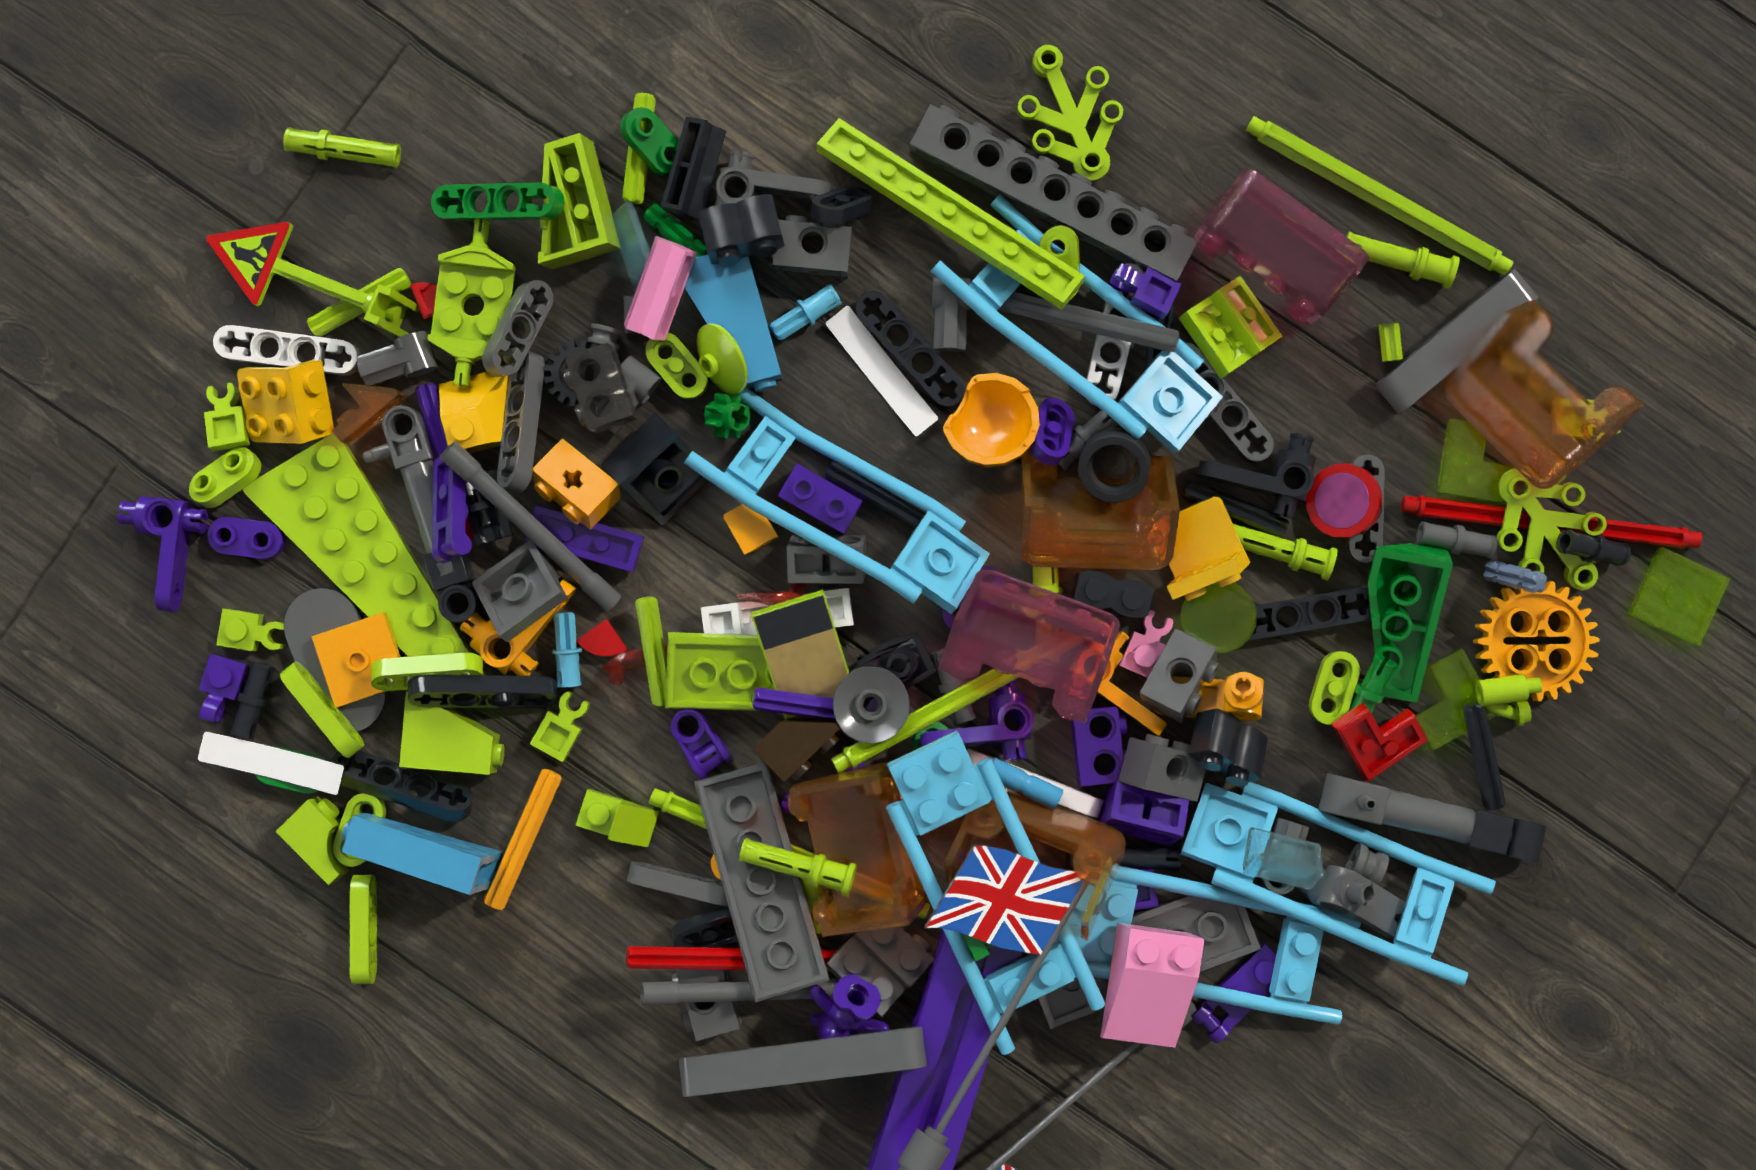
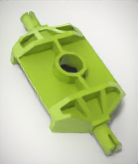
M474 220L473 239L470 245L438 255L440 268L431 334H428L427 337L431 344L455 358L456 370L453 385H463V387L470 386L471 365H475V361L482 360L483 352L512 299L516 270L513 263L490 250V247L487 245L490 222L483 220L482 223L480 220ZM480 297L484 302V308L481 313L475 316L466 314L464 304L467 299Z

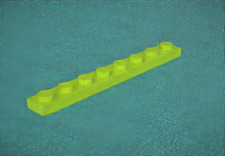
M840 118L818 141V153L1062 310L1083 284L1085 275Z

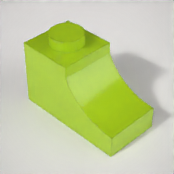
M319 797L308 799L275 832L330 885L339 881L349 871L345 865L335 858L333 853V842L341 819L338 817L340 811L328 799L323 798L321 800Z

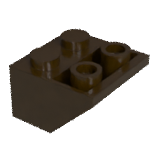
M783 719L753 750L784 782L790 776L797 781L814 763L810 757L818 749L825 754L840 739L841 736L837 733L840 726L836 721L822 719Z

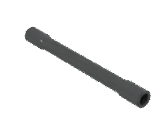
M454 441L445 449L439 458L464 481L469 482L558 564L605 612L617 604L621 595L599 574L594 573L485 472L480 463L462 446Z
M831 978L828 982L818 984V986H821L832 998L834 988L839 979ZM675 981L641 982L640 985L641 1006L675 1005L687 1002L754 1001L749 982L677 983ZM810 987L767 1000H801L812 998L809 992Z

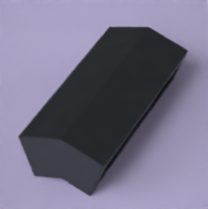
M686 116L661 207L672 214L688 220H700L698 212L705 209L726 130L712 125L707 120Z

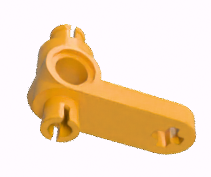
M563 579L560 584L568 598L508 641L511 651L505 659H500L494 652V644L500 637L491 620L487 622L476 612L468 619V622L464 621L460 630L473 639L470 647L479 653L488 665L497 668L504 675L511 670L517 676H530L532 673L529 671H534L539 663L528 656L526 652L553 621L555 614L559 613L572 598L577 588L566 579Z
M1109 623L1108 628L1100 638L1093 635L1092 640L1088 641L1083 650L1076 655L1073 664L1067 670L1073 676L1062 690L1069 696H1072L1078 688L1072 698L1082 704L1084 698L1092 689L1113 705L1118 706L1120 710L1152 733L1160 736L1167 723L1109 682L1115 668L1124 657L1119 650L1125 641L1129 639V636L1123 631H1119L1114 639L1119 628ZM1095 655L1102 660L1103 670L1098 676L1089 677L1084 671V663L1087 658Z
M1239 672L1227 676L1226 680L1213 679L1210 684L1204 682L1198 693L1202 695V699L1193 716L1187 714L1186 717L1196 718L1197 712L1217 708L1234 715L1240 721L1260 720L1262 718L1264 680L1251 673ZM1172 677V680L1177 684H1185L1192 679L1191 677Z

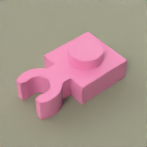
M1149 610L1148 616L1143 618L1145 629L1143 635L1135 631L1132 632L1123 653L1124 657L1118 664L1146 678L1149 677L1166 646L1159 642L1161 636L1169 633L1173 626V619L1166 618L1162 628L1156 629L1153 627L1152 618L1155 611Z

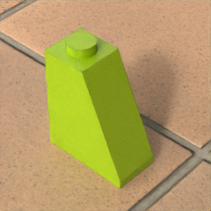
M408 691L406 692L399 767L490 775L497 772V766H502L505 749L504 744H499V734L451 707H418L412 705L408 701Z

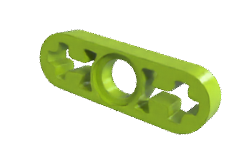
M453 653L379 659L371 665V685L375 689L382 691L408 690V681L419 675H483V658L474 653Z
M295 661L280 673V678L288 690L343 756L350 758L364 747V741L338 707L335 708L333 701L303 665Z
M353 875L350 884V979L352 984H373L377 973V882L375 875Z

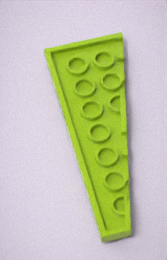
M335 431L257 478L243 489L244 493L368 617L380 613L387 614L396 644L408 657L472 653L455 623L448 621L441 615L438 608L439 597L437 593L433 590L431 583L340 432Z

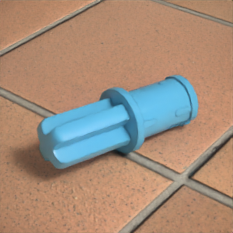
M828 284L811 297L803 301L797 300V307L771 322V331L778 340H783L808 323L814 326L817 319L842 305V302L835 289Z
M560 612L554 616L556 649H552L557 665V687L580 686L579 652H582V648L577 647L575 615L572 612Z

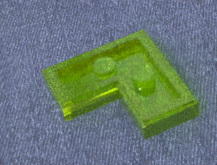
M1449 419L1436 493L1506 504L1498 492L1499 480L1506 471L1519 467L1483 461L1488 424ZM1517 482L1513 486L1514 493L1516 492Z
M1457 649L1427 666L1444 697V700L1415 715L1428 739L1426 743L1430 750H1435L1466 733L1467 727L1463 706L1468 703L1478 702L1475 684L1480 679L1463 649ZM1487 711L1488 720L1497 716Z

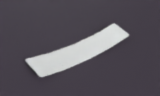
M849 306L844 307L826 322V326L915 436L920 435L938 420V416L901 373Z
M210 732L204 733L198 755V760L201 762L250 772L334 795L338 794L344 770L343 765Z

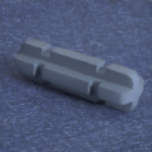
M1488 561L1484 565L1485 572L1483 576L1487 581L1498 582L1501 585L1519 590L1522 588L1530 593H1542L1546 589L1545 582L1547 577L1542 572H1532L1530 569L1511 564L1507 565L1500 561Z

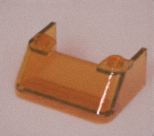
M1004 787L1027 836L1075 855L1073 869L1076 876L1081 881L1095 887L1081 919V938L1088 940L1125 854L1126 842L1123 834L1110 825L1063 806L1057 805L1055 810L1023 796L1020 792H1014ZM993 800L966 814L944 862L947 882L951 883L968 855L975 838L981 840L993 839L1006 827Z

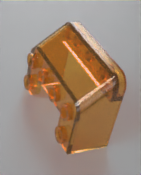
M1533 299L1507 310L1449 376L1446 380L1444 391L1450 404L1532 485L1540 489H1548L1564 480L1605 446L1644 404L1631 391L1622 386H1611L1603 390L1591 403L1582 396L1537 352L1552 335L1553 320L1549 313Z

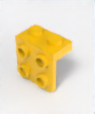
M310 360L284 368L246 367L238 370L239 392L246 418V428L253 442L302 444L335 432L322 360Z
M1212 497L1156 521L1153 525V531L1175 577L1167 585L1173 600L1181 596H1185L1187 601L1197 598L1207 592L1206 586L1219 582L1220 587L1232 584L1242 578L1240 573L1250 564L1224 503L1219 497Z

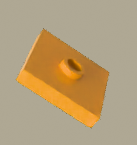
M380 613L311 636L335 708L386 692L375 689L371 685V665L373 662L379 659L401 657L386 613Z

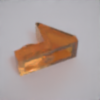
M343 383L344 388L360 407L357 410L351 408L344 412L337 419L339 425L331 431L340 442L352 445L380 422L389 409L399 406L407 397L403 392L395 388Z

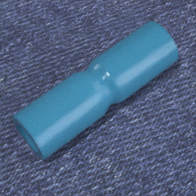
M993 758L992 761L1004 787L1014 792H1020L1023 796L1055 810L1063 794L1062 788L1036 776L1028 775L1025 771L1002 760Z

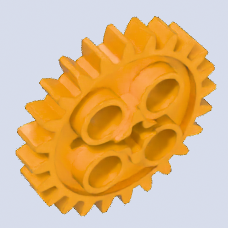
M1553 581L1545 583L1546 589L1542 593H1530L1522 588L1521 590L1515 588L1514 593L1510 588H1502L1501 594L1504 600L1491 597L1489 601L1494 608L1493 611H1480L1481 615L1487 619L1486 624H1475L1474 626L1476 629L1484 632L1483 637L1473 640V643L1483 645L1484 648L1483 651L1475 655V658L1487 659L1488 661L1481 669L1482 673L1495 672L1493 678L1524 674L1526 679L1539 677L1542 683V692L1531 694L1532 700L1538 702L1542 701L1544 693L1548 699H1557V688L1562 693H1571L1569 681L1575 684H1582L1584 681L1579 671L1592 672L1593 670L1585 662L1587 657H1598V653L1590 650L1589 645L1600 641L1598 637L1589 636V631L1598 626L1597 623L1586 622L1584 619L1592 610L1590 608H1577L1582 597L1573 596L1567 599L1570 588L1560 587L1555 592L1556 587ZM1516 612L1523 618V627L1518 632L1513 630L1510 623L1511 617ZM1553 612L1559 615L1561 621L1556 631L1551 630L1548 624L1549 616ZM1566 636L1569 640L1566 644L1506 645L1503 642L1506 637ZM1556 649L1561 654V663L1554 669L1549 663V655ZM1516 650H1520L1524 655V663L1518 670L1514 668L1511 662V657Z

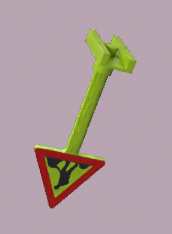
M289 222L208 235L206 238L248 299L256 306L262 304L273 275L278 274L363 308L366 321L398 337L409 334L400 328L407 309L415 312L419 310L417 303L383 285L378 284L375 293L367 294L282 260V253L293 229V225Z

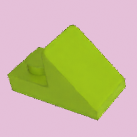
M587 789L576 826L607 835L610 841L648 847L660 811Z

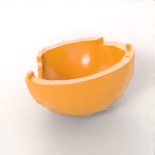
M999 373L978 374L974 376L965 390L963 400L953 415L950 414L943 426V431L954 451L969 463L987 468L1005 466L1025 455L1034 442L1040 426L1038 406L1029 392L1030 389L1017 379Z

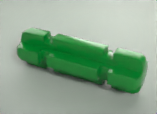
M653 204L645 212L644 220L654 229L658 228V232L665 239L697 252L696 257L707 255L706 246L698 239L694 240L693 235L672 216L667 217L666 211L658 204Z

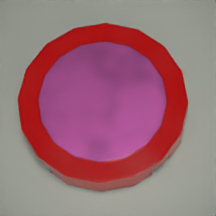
M1334 464L1322 469L1314 477L1313 486L1307 494L1306 509L1311 522L1321 532L1336 538H1353L1367 532L1376 523L1380 514L1382 491L1378 481L1368 470L1353 464Z

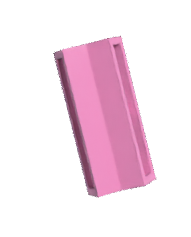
M655 236L624 323L626 329L640 333L653 340L665 341L697 252Z

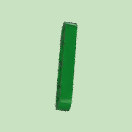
M541 182L443 185L435 190L431 199V207L434 214L451 221L551 220L560 215L565 203L560 189ZM516 192L519 196V204L514 211L509 212L507 199L510 194ZM481 193H485L487 196V206L482 212H478L475 206L476 199ZM549 196V203L543 204V207L532 204V198L546 199ZM453 198L461 200L462 206L450 205L447 208V201H452Z

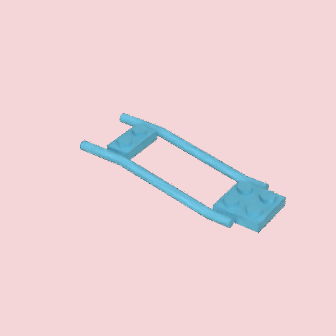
M999 194L990 206L1007 220L1019 234L1040 247V241L1044 234ZM1052 242V248L1055 252H1064L1060 247H1058L1056 244ZM941 260L930 271L984 321L1104 411L1136 440L1148 430L1174 454L1182 448L1222 399V396L1195 372L1204 360L1179 338L1176 350L1174 352L1162 350L1117 403L997 312L1020 285L1019 282L990 263L985 266L969 286ZM1080 263V273L1085 275L1083 284L1127 318L1165 327L1141 308L1131 304L1129 299Z
M747 387L737 393L741 395L742 403L749 406L764 417V419L726 471L722 472L694 451L690 453L684 464L749 509L881 581L911 603H914L922 593L952 614L990 555L989 552L959 532L966 521L935 499L802 427ZM794 440L840 463L927 512L890 569L756 495Z
M957 730L887 763L903 800L889 804L886 809L933 910H935L944 894L916 836L919 834L921 836L990 803V800L994 801L1019 855L1040 863L992 759L986 758L973 765ZM1067 921L1058 936L1060 943L1055 942L1016 1009L1074 981L1076 977L1091 1010L1096 1011L1105 1006V1001ZM943 929L992 1033L1001 1018L1000 1014L1005 1012L1038 954L1032 953L987 975V978L983 979L962 933ZM1004 1027L996 1041L1002 1055L1009 1054L1015 1049L1006 1027Z
M1248 782L1244 786L1242 795L1206 783L1180 854L1215 867L1216 870L1211 881L1213 885L1250 898L1384 957L1464 986L1468 972L1431 958L1454 882L1489 895L1492 894L1496 882L1487 877L1421 854L1297 799L1253 782ZM1278 808L1417 868L1393 944L1252 883Z
M1103 863L1100 869V881H1090L1067 920L1093 977L1109 980L1117 923H1132L1138 893L1137 885L1285 915L1286 919H1283L1269 989L1270 997L1198 982L1192 997L1336 1025L1341 1023V1010L1307 1004V1001L1310 1002L1324 930L1240 894L1215 885ZM1299 903L1357 929L1361 925V922L1349 915L1335 913L1323 907ZM1057 937V939H1056V941H1055L1056 943H1060V940H1059L1058 937Z

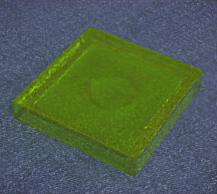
M1658 547L1627 615L1691 645L1700 646L1731 578L1664 547Z

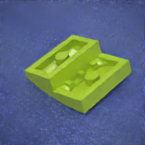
M1241 276L1223 286L1210 297L1179 317V320L1220 379L1283 337Z

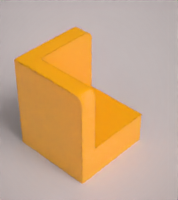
M743 504L724 514V520L746 556L779 538L769 519Z

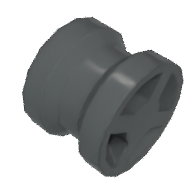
M1358 843L1351 851L1345 868L1355 871L1379 885L1386 873L1389 856L1382 852L1372 853L1369 851L1368 846Z

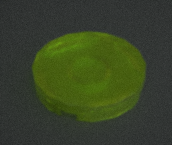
M1219 582L1206 586L1207 592L1188 601L1185 599L1181 608L1183 630H1185L1186 634L1215 647L1216 653L1225 654L1237 650L1250 639L1256 627L1257 610L1253 598L1242 586L1232 583L1220 587Z

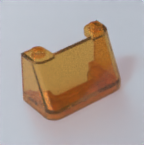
M1026 452L1025 455L1021 456L1020 544L1021 555L1026 563L1036 567L1158 570L1166 567L1171 562L1174 554L1180 513L1171 456L1152 455L1149 479L1142 492L1131 500L1120 503L1103 502L1091 496L1082 486L1080 477H1057V464H1043L1031 452ZM1137 462L1133 466L1131 479L1136 473ZM1098 478L1110 485H1121L1131 480Z
M889 762L798 783L789 789L788 807L790 813L796 815L797 819L801 822L808 821L815 855L823 854L826 855L827 860L848 866L851 862L857 864L854 882L848 897L842 896L841 891L823 887V892L819 895L818 901L813 904V917L815 923L820 925L822 937L910 925L926 904L925 890L886 809L889 804L903 800L887 766Z

